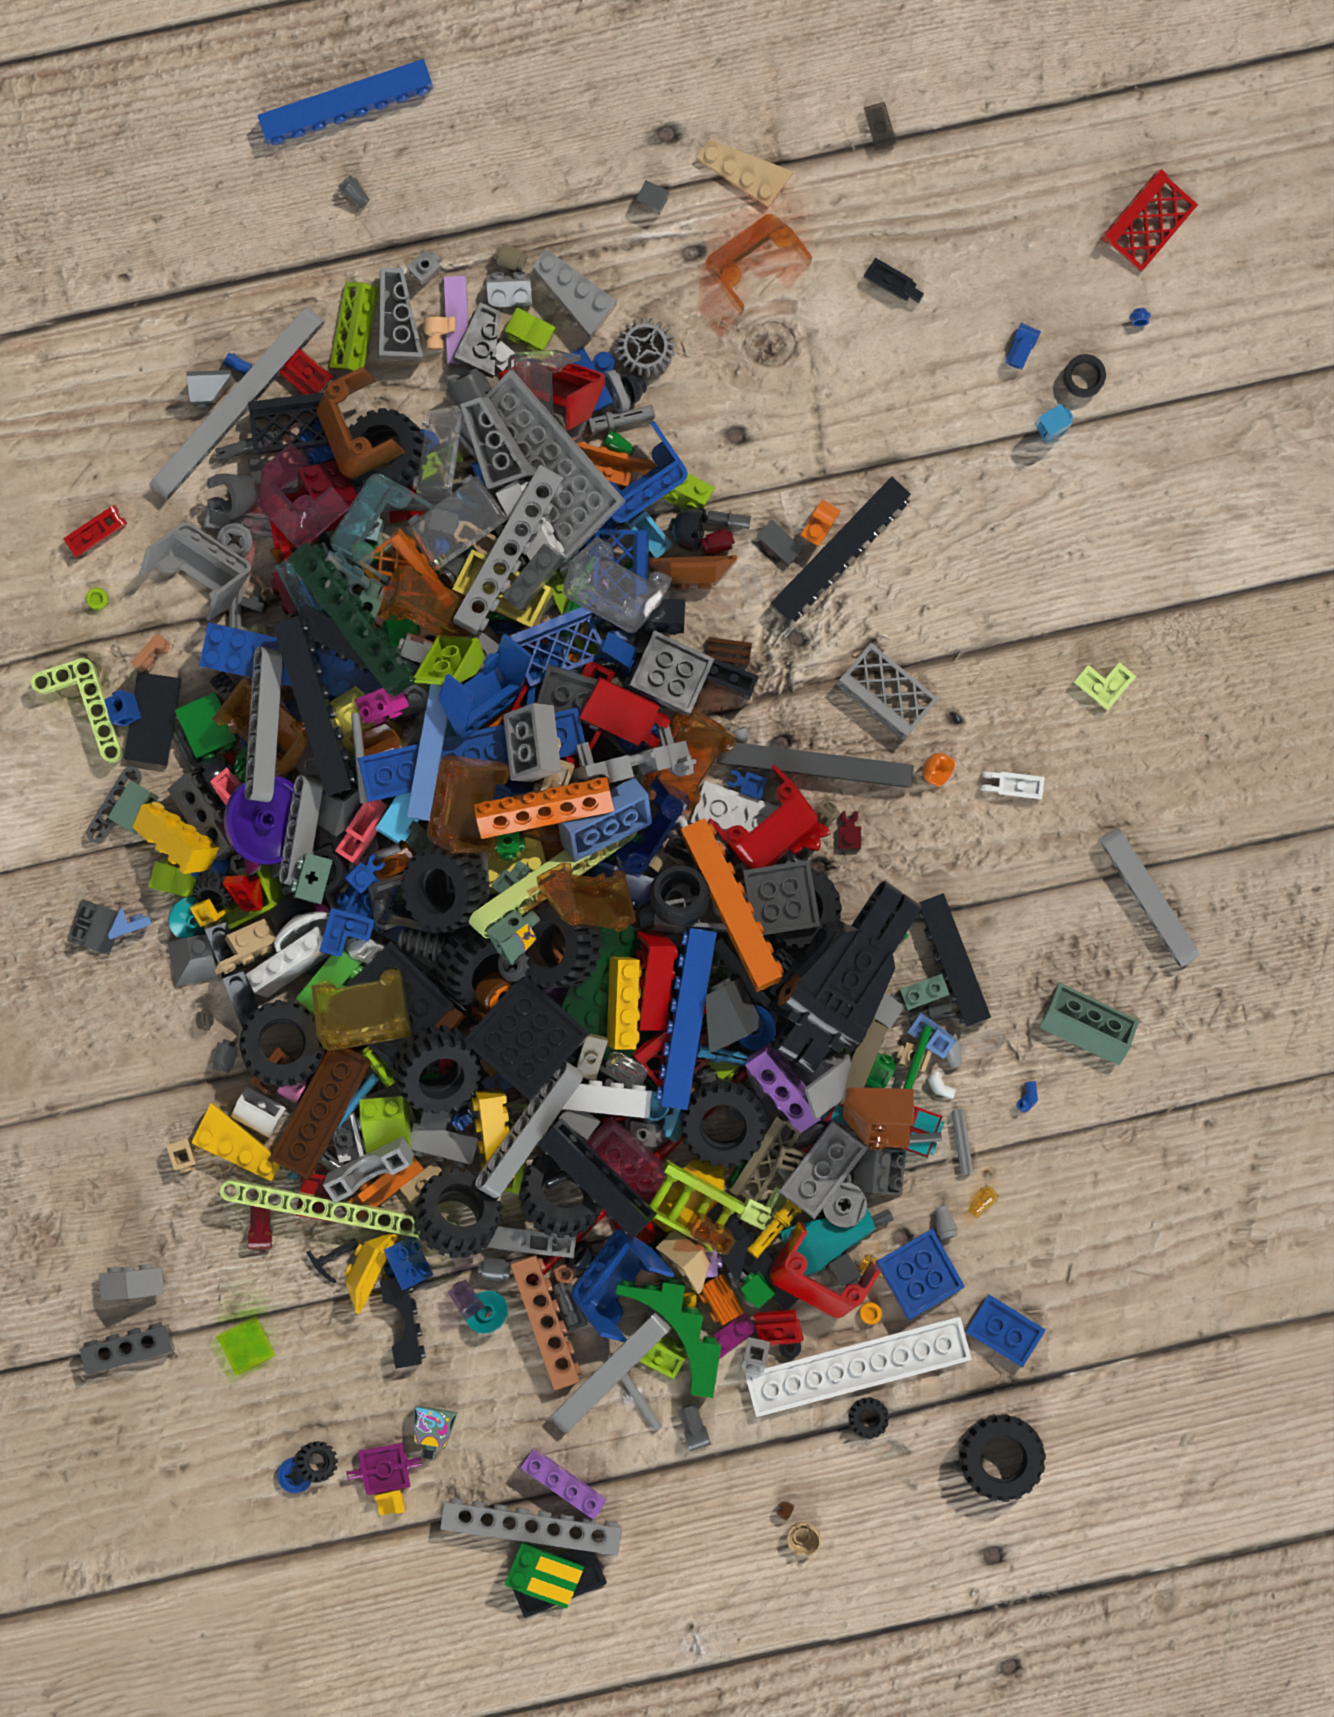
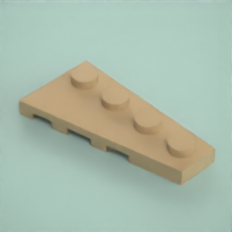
M710 139L697 156V160L766 208L771 206L794 172Z

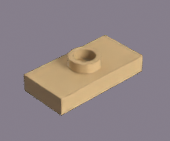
M435 1161L402 1186L400 1190L414 1206L424 1184L433 1175L438 1176L439 1172L443 1170Z

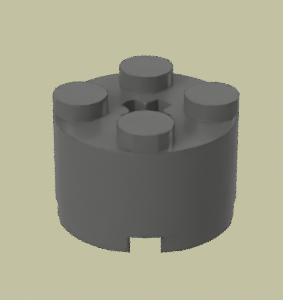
M473 369L465 377L449 381L445 395L457 417L462 418L463 412L460 404L479 397H485L492 387L484 373L479 372L478 369Z

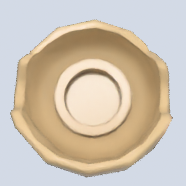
M797 1522L788 1530L786 1537L788 1547L797 1555H807L810 1557L819 1550L821 1545L820 1532L812 1523Z

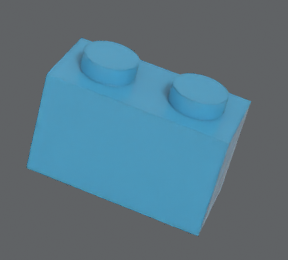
M1061 403L1039 416L1035 426L1045 443L1067 431L1073 423L1071 420L1073 415L1069 408H1064Z

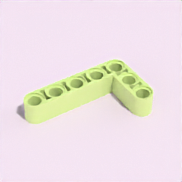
M81 658L34 674L31 679V686L41 694H48L78 684L102 758L109 763L119 762L123 757V749L115 725L111 724L104 701L106 698L94 664L88 659ZM88 664L90 667L89 672L81 675L79 672L80 666ZM67 671L69 674L68 679L60 682L58 679L59 673ZM46 678L47 686L39 689L37 686L38 680ZM94 684L97 688L96 693L88 696L86 689L89 685ZM97 705H101L104 710L102 715L94 716L93 709ZM104 726H109V736L101 737L100 729ZM111 747H116L117 755L114 758H108L107 750Z

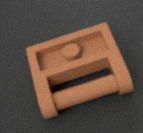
M155 635L131 663L143 673L145 670L150 671L157 663L155 659L158 655L170 649L169 642L161 635Z

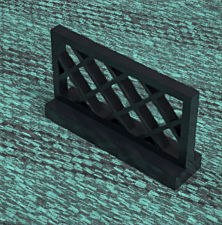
M325 392L248 402L254 455L330 446L327 438L323 436L325 433L323 428L319 432L311 428L313 423L317 419L319 420L318 414L315 412H317V405ZM303 413H309L313 416L307 424L299 419ZM281 416L291 418L285 427L277 422ZM257 419L269 421L263 430L256 426ZM295 422L303 427L297 435L289 431ZM273 425L281 430L275 438L267 433ZM308 430L315 437L311 441L305 442L301 437ZM286 433L293 440L289 444L283 445L279 440ZM263 436L271 441L267 447L258 448V442Z
M721 934L716 936L714 950L718 954V961L711 964V966L717 967L715 978H709V981L715 982L714 986L717 985L718 982L724 980L718 979L719 968H729L732 971V981L734 980V975L736 978L740 977L747 993L752 997L750 998L751 1001L770 1012L772 1009L769 1006L773 1002L771 997L764 989L756 992L741 959ZM722 959L725 964H721L720 960Z

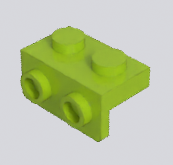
M688 473L686 480L661 498L682 509L688 507L704 509L715 487Z

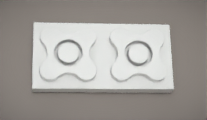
M705 781L690 823L693 824L704 818L708 823V820L711 818L724 832L735 825L743 826L748 832H751L776 811L779 806Z

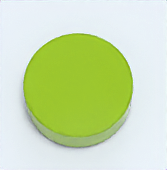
M96 587L87 592L86 603L90 608L102 610L107 606L109 598L103 589Z

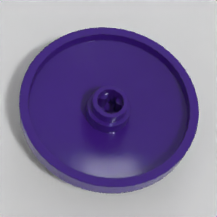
M275 775L274 792L270 802L247 800L245 798V781L233 791L227 802L224 813L226 836L233 849L250 862L258 864H276L281 862L294 784L287 779Z

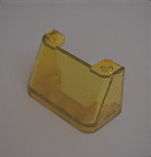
M390 969L384 971L380 976V981L343 988H336L329 981H321L317 985H311L317 1036L324 1049L337 1050L405 1038L411 1035V1024L400 970Z

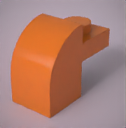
M822 499L800 536L820 547L840 515L841 510Z

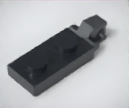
M877 258L873 260L864 275L865 279L901 300L907 301L910 298L920 303L924 296L923 292L915 288L917 284L913 282L912 278Z

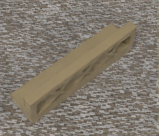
M876 1018L873 1019L863 1042L854 1050L845 1090L854 1087L864 1088L888 1029L887 1026L874 1022ZM844 1091L843 1099L839 1102V1104L844 1105L845 1091Z
M782 1115L776 1117L767 1131L764 1141L761 1142L758 1152H754L753 1157L743 1169L730 1192L736 1196L742 1195L745 1198L748 1197L759 1202L779 1168L773 1167V1162H776L777 1159L772 1160L770 1153L772 1146L789 1143L787 1147L793 1148L802 1132L800 1133L797 1128H794L789 1120ZM787 1125L796 1133L791 1140L784 1141L782 1131ZM769 1163L771 1173L768 1177L760 1178L759 1167L761 1164ZM757 1182L759 1192L755 1197L745 1191L749 1183Z

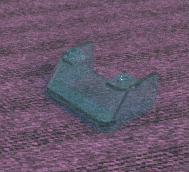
M373 474L367 479L330 538L331 547L378 579L387 581L388 577L369 566L374 559L375 552L373 547L364 541L387 503L395 508H403L412 499L427 510L432 509L434 505L382 474Z

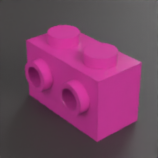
M399 681L355 699L365 724L373 721L375 725L388 720L387 715L392 719L401 715L402 709L409 707Z

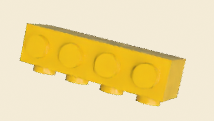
M610 957L607 1046L612 1049H636V1044L639 1042L637 1021L640 1020L638 999L641 997L639 977L642 974V966L639 963L640 960L632 957Z

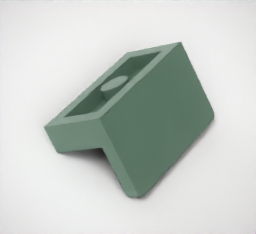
M129 781L108 818L137 835L138 832L132 827L141 805L157 802L159 797L135 782Z

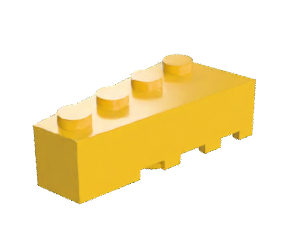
M152 802L141 805L132 827L146 841L156 843L155 849L160 853L168 854L167 860L172 864L178 863L180 865L179 871L183 874L211 869L219 846L214 844L210 837L198 833L194 826L182 822L178 815L169 813L160 803Z
M501 1087L476 1090L475 1097L472 1098L473 1111L478 1112V1119H475L476 1132L481 1134V1141H478L479 1154H483L484 1162L480 1163L481 1171L509 1133V1127L506 1125V1122L509 1121L508 1112L504 1104L507 1103Z
M214 1102L210 1103L191 1143L271 1182L274 1181L281 1165L269 1159L273 1151L244 1129Z

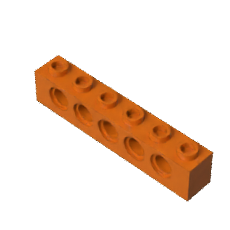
M607 777L474 804L481 839L614 812Z

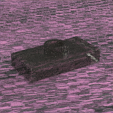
M885 102L864 107L863 110L875 151L897 145Z

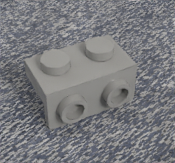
M516 271L513 274L504 275L502 272H495L488 275V306L492 308L532 306L531 274H526L524 271Z

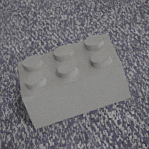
M532 703L503 715L511 780L533 782L561 771L554 705Z

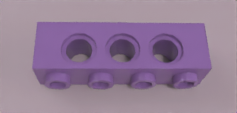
M770 1042L749 1056L745 1064L748 1073L758 1080L762 1090L771 1096L776 1107L785 1113L794 1128H797L801 1133L821 1120L822 1116L817 1120L813 1118L804 1090L806 1088L805 1084L782 1056L774 1051L773 1045ZM766 1069L771 1070L774 1074L767 1073ZM780 1086L785 1087L788 1091L781 1090ZM794 1103L799 1104L802 1108L795 1107Z
M536 1448L532 1449L520 1467L593 1520L607 1501V1498Z

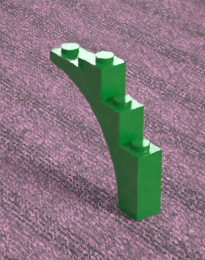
M668 1277L667 1280L662 1279L661 1288H657V1284L644 1282V1285H637L635 1281L628 1279L616 1282V1294L634 1298L649 1305L672 1325L682 1340L689 1358L691 1395L713 1398L721 1343L717 1341L716 1337L704 1336L703 1339H700L703 1313L699 1312V1308L686 1306L685 1309H682L685 1290L684 1282H680V1278Z

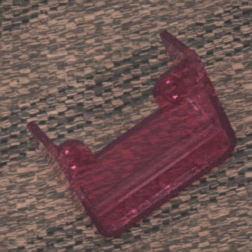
M290 443L263 467L258 506L294 547L303 548L349 509V506L332 486L315 500L309 495H303L292 503L281 490L298 476V469L310 465L297 448Z

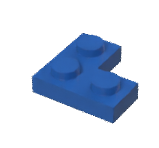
M331 908L319 952L341 957L347 936L369 942L375 920Z

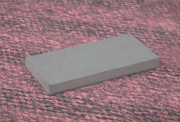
M832 1121L780 1189L779 1193L815 1220L868 1147Z

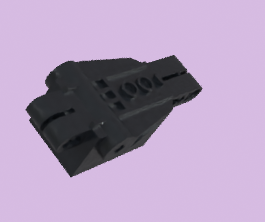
M882 881L875 888L851 926L840 920L823 924L769 1006L770 1009L788 1020L773 1045L774 1051L811 1074L819 1067L830 1048L840 1053L842 1049L847 1052H853L860 1046L871 1026L895 971L893 953L921 910L919 903L906 894H902L900 890L887 881Z

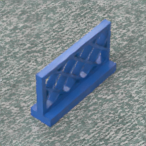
M598 529L595 533L592 618H595L596 596H598V592L602 596H607L615 587L624 596L620 600L621 603L627 599L632 604L633 612H647L649 531ZM600 534H609L615 541L605 549L600 544ZM613 534L621 535L618 538H616ZM626 534L634 535V544L627 550L619 540ZM616 543L625 551L617 561L608 552ZM633 549H634V556L630 553V551L633 550ZM605 554L614 562L606 571L599 566V559ZM627 554L633 560V567L628 572L619 564ZM617 565L625 575L615 583L607 573ZM604 576L613 584L605 594L599 588V581ZM626 577L633 583V589L627 594L618 586Z
M589 605L510 636L521 647L525 646L533 650L525 675L528 688L543 682L550 658L561 662L560 668L569 671L586 665L590 661L603 658L602 652L597 655L586 652L589 642L597 645L599 649L602 641L590 616L592 611ZM587 623L590 629L588 636L577 632L579 624ZM561 631L572 634L568 644L557 640ZM575 636L586 640L583 650L571 646ZM541 639L552 642L549 652L538 648ZM555 644L567 648L563 658L552 654ZM570 650L581 654L577 663L566 660ZM536 652L547 656L544 666L533 662ZM531 666L542 670L540 677L533 681L529 674Z

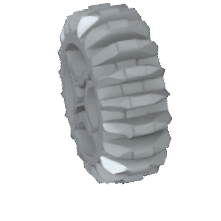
M643 317L641 318L640 325H638L636 319L633 320V328L629 324L625 325L628 333L620 331V335L624 339H617V343L623 346L617 347L616 352L623 353L618 356L619 361L626 359L622 365L623 368L631 365L629 373L632 374L635 369H638L637 376H641L642 371H646V377H650V370H653L654 374L658 375V367L663 371L666 370L663 362L671 364L672 360L667 356L675 355L673 350H669L675 347V343L668 342L673 339V334L665 335L669 328L664 327L661 330V321L654 326V318H650L649 324H645L646 320ZM641 331L651 332L645 338L634 337L636 333ZM657 335L664 344L663 353L659 352L653 344ZM649 341H650L649 349H652V350L646 349V350L643 351V353L641 354L642 346H640V345L642 344V345L645 346V345H646L647 343H649ZM628 342H631L638 350L635 359H632L628 353ZM646 357L658 358V360L650 364L640 363Z

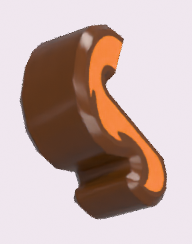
M499 971L484 977L475 990V998L479 1004L472 1007V1016L480 1022L500 1000V995L506 994L515 984V981H507L501 976Z

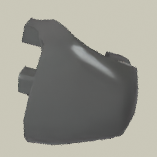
M221 473L207 479V487L209 489L223 484L228 488L232 504L227 503L220 497L207 499V504L210 510H218L230 519L234 520L243 515L261 497L260 485L250 475Z

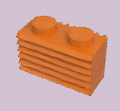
M723 1273L704 1283L703 1289L698 1295L704 1304L709 1303L712 1311L709 1313L715 1323L720 1322L723 1326L745 1313Z

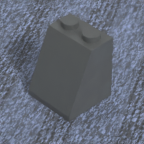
M729 977L719 982V984L711 987L712 992L705 996L708 1041L711 1053L748 1036L763 1026L740 977L733 981Z

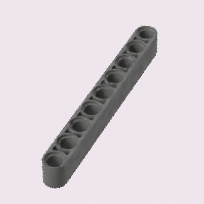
M719 741L716 760L717 764L773 771L772 766L775 764L785 773L911 788L914 770V765L729 741Z

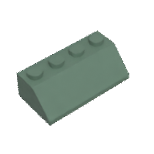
M1059 982L1044 1013L1040 1028L1120 1066L1131 1047L1139 1020Z

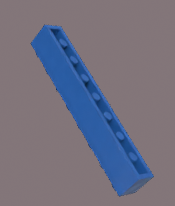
M421 59L257 116L267 144L279 145L285 142L284 139L289 137L299 138L304 136L307 131H320L331 123L341 124L347 121L348 117L354 115L355 117H361L366 115L369 110L375 108L376 110H382L387 108L390 103L405 102L409 100L410 96L416 94L418 96L426 95L433 89V85L425 61Z
M687 927L686 932L683 931L681 945H684L683 954H679L677 962L680 972L679 976H676L674 980V989H677L676 997L672 998L670 1004V1011L673 1012L672 1020H668L666 1033L669 1034L668 1043L665 1042L663 1047V1056H666L664 1065L661 1064L659 1078H662L661 1087H657L655 1096L660 1106L688 1110L706 1001L705 996L707 994L717 932Z

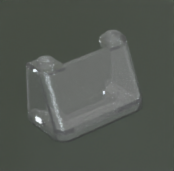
M471 474L461 482L463 486L421 517L419 514H416L407 521L409 523L406 527L435 572L495 530V528L509 520L505 511L490 490L487 489L479 475L473 477Z
M596 537L570 561L563 586L564 594L578 605L623 630L634 633L642 627L667 592L672 578L662 572L652 573L648 580L613 562L614 552L611 545Z

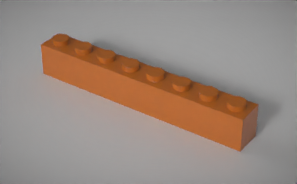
M704 818L681 828L680 836L696 869L705 877L712 902L756 992H759L781 982L784 971L780 962H775L772 956L774 950L771 943L764 940L762 935L764 934V929L759 921L756 922L753 914H755L753 906L750 902L746 903L743 897L745 894L744 888L740 882H736L733 876L735 875V870L731 862L727 863L724 855H726L725 849L721 842L717 843L714 837L716 831L712 823L708 824Z

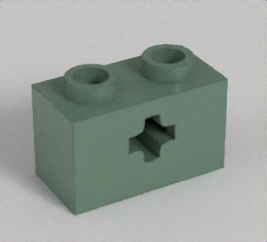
M305 853L303 857H299L296 870H300L298 879H293L290 890L294 892L293 897L321 904L333 860ZM313 872V877L316 878V881L308 884V879L305 878V875Z
M942 974L899 990L906 1011L950 995Z

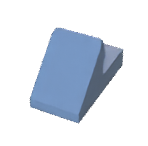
M119 906L106 936L108 939H112L152 925L150 918L139 913L129 917L130 921L127 922L123 909Z

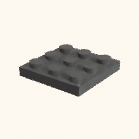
M654 630L628 689L689 717L714 658Z
M810 860L743 870L748 902L753 906L755 921H759L764 929V934L762 935L820 926Z

